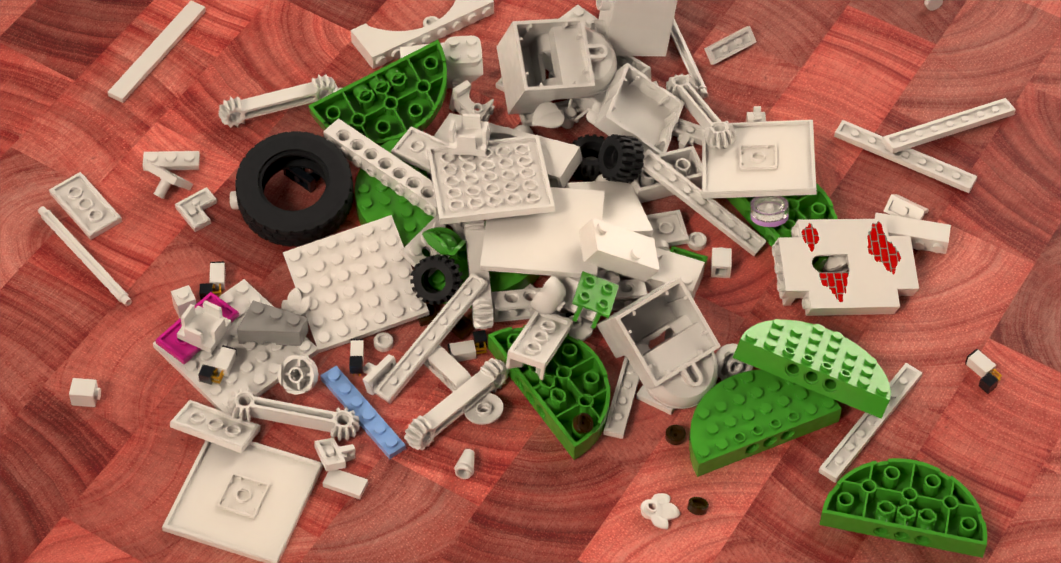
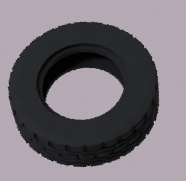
M291 131L267 137L248 151L246 157L242 159L239 165L240 168L237 170L235 189L239 209L244 221L259 237L277 245L299 247L329 237L340 228V225H343L352 208L354 189L351 169L347 159L344 158V154L339 148H336L335 144L313 133ZM291 167L310 169L321 176L326 184L323 195L315 204L297 211L280 209L271 204L264 195L268 181L279 171Z

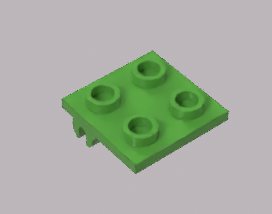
M582 271L572 301L573 305L578 306L572 321L576 322L583 307L596 312L590 327L595 329L600 316L609 318L619 285Z

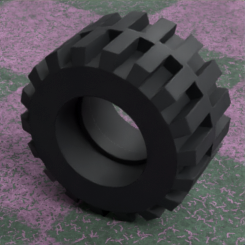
M586 134L585 137L580 136L578 140L572 142V144L580 146L582 161L572 175L573 177L576 176L578 181L592 182L602 174L599 171L598 154L605 140L603 136L598 137L597 134L589 136V134ZM586 157H595V158H597V159H596V160H588V159H586Z
M612 134L603 141L602 147L599 150L600 153L598 154L599 171L602 173L603 178H606L607 181L632 183L634 179L638 178V174H641L644 165V149L641 147L642 143L638 141V138Z
M440 254L420 260V263L414 266L415 270L411 272L413 279H410V284L414 283V287H412L413 292L417 291L416 297L423 298L422 302H429L431 305H438L449 301L460 288V285L463 284V279L460 278L463 273L458 270L460 268L459 264L455 265L453 258L448 259V256H440ZM433 268L439 269L445 276V286L441 291L435 290L429 284L428 275Z

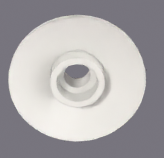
M489 393L464 414L472 423L479 425L490 424L498 420L502 415L504 409L503 402L497 395Z

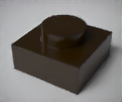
M426 304L430 315L418 319L420 326L429 325L438 313L435 305Z
M463 315L451 332L463 340L476 328L473 322Z

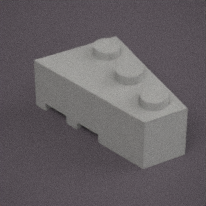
M253 300L237 329L239 344L257 342V344L264 345V342L276 343V345L301 346L308 333V321L305 316Z

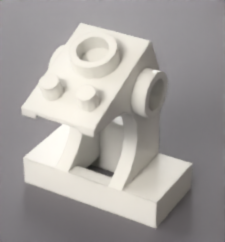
M468 80L453 88L449 109L453 113L457 111L460 115L478 114L481 116V121L487 122L495 108L493 106L494 99L485 104L471 101L469 97L471 84Z

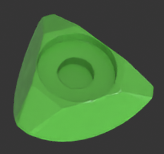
M434 227L422 233L428 245L442 255L453 256L466 243L457 233L444 227Z

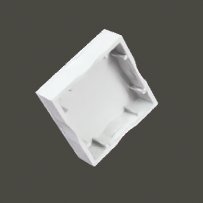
M626 63L615 72L594 126L608 136L617 134L638 138V141L642 143L641 147L644 149L643 155L648 149L656 155L665 153L672 138L673 128L678 122L684 102L666 89L656 85L629 63Z

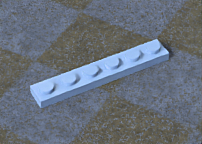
M337 366L320 375L321 381L345 408L347 407L348 412L354 410L355 416L359 417L360 426L389 459L406 449L404 442Z

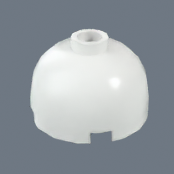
M552 275L533 298L530 307L545 315L552 314L556 310L560 312L566 304L564 301L566 289L563 283Z
M726 344L715 354L718 362V377L722 381L735 374L753 369V366L733 358L738 344Z
M293 355L287 357L280 364L277 375L281 386L283 385L286 389L285 391L297 395L306 393L314 388L318 381L319 373L312 359L303 355Z

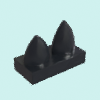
M291 167L283 170L285 176L310 193L316 189V183L321 177L312 170L305 172L303 167Z

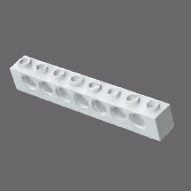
M339 118L323 131L324 138L335 144L336 148H339L344 154V158L353 162L356 167L362 168L369 176L375 177L384 186L390 187L399 196L405 197L412 205L418 206L427 215L435 217L438 214L433 183L430 179Z
M637 279L620 280L617 284L619 287L611 311H619L646 295L647 290L644 281ZM542 288L491 292L494 322L530 319L535 312L530 307V303ZM564 308L560 312L557 310L553 312V314L559 316H566L567 313L574 314Z

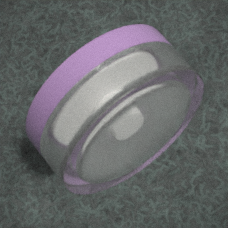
M763 196L752 199L750 203V218L755 224L763 227H776L788 220L789 203L783 196Z

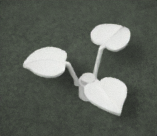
M569 99L568 107L563 111L558 110L557 105L552 102H544L536 108L532 118V126L546 128L562 126L563 128L570 129L573 127L574 122L578 123L579 119L586 113V119L594 125L603 103H595L592 109L587 108L577 116L576 111L571 108L573 99Z

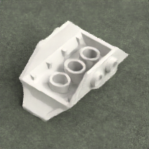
M472 35L449 37L445 42L440 43L447 65V88H455L466 80L471 84L483 75L482 48L478 37ZM428 44L400 47V56L403 58Z

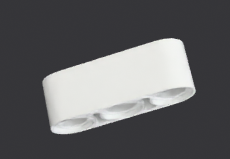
M440 345L424 362V365L452 392L471 378L469 372Z

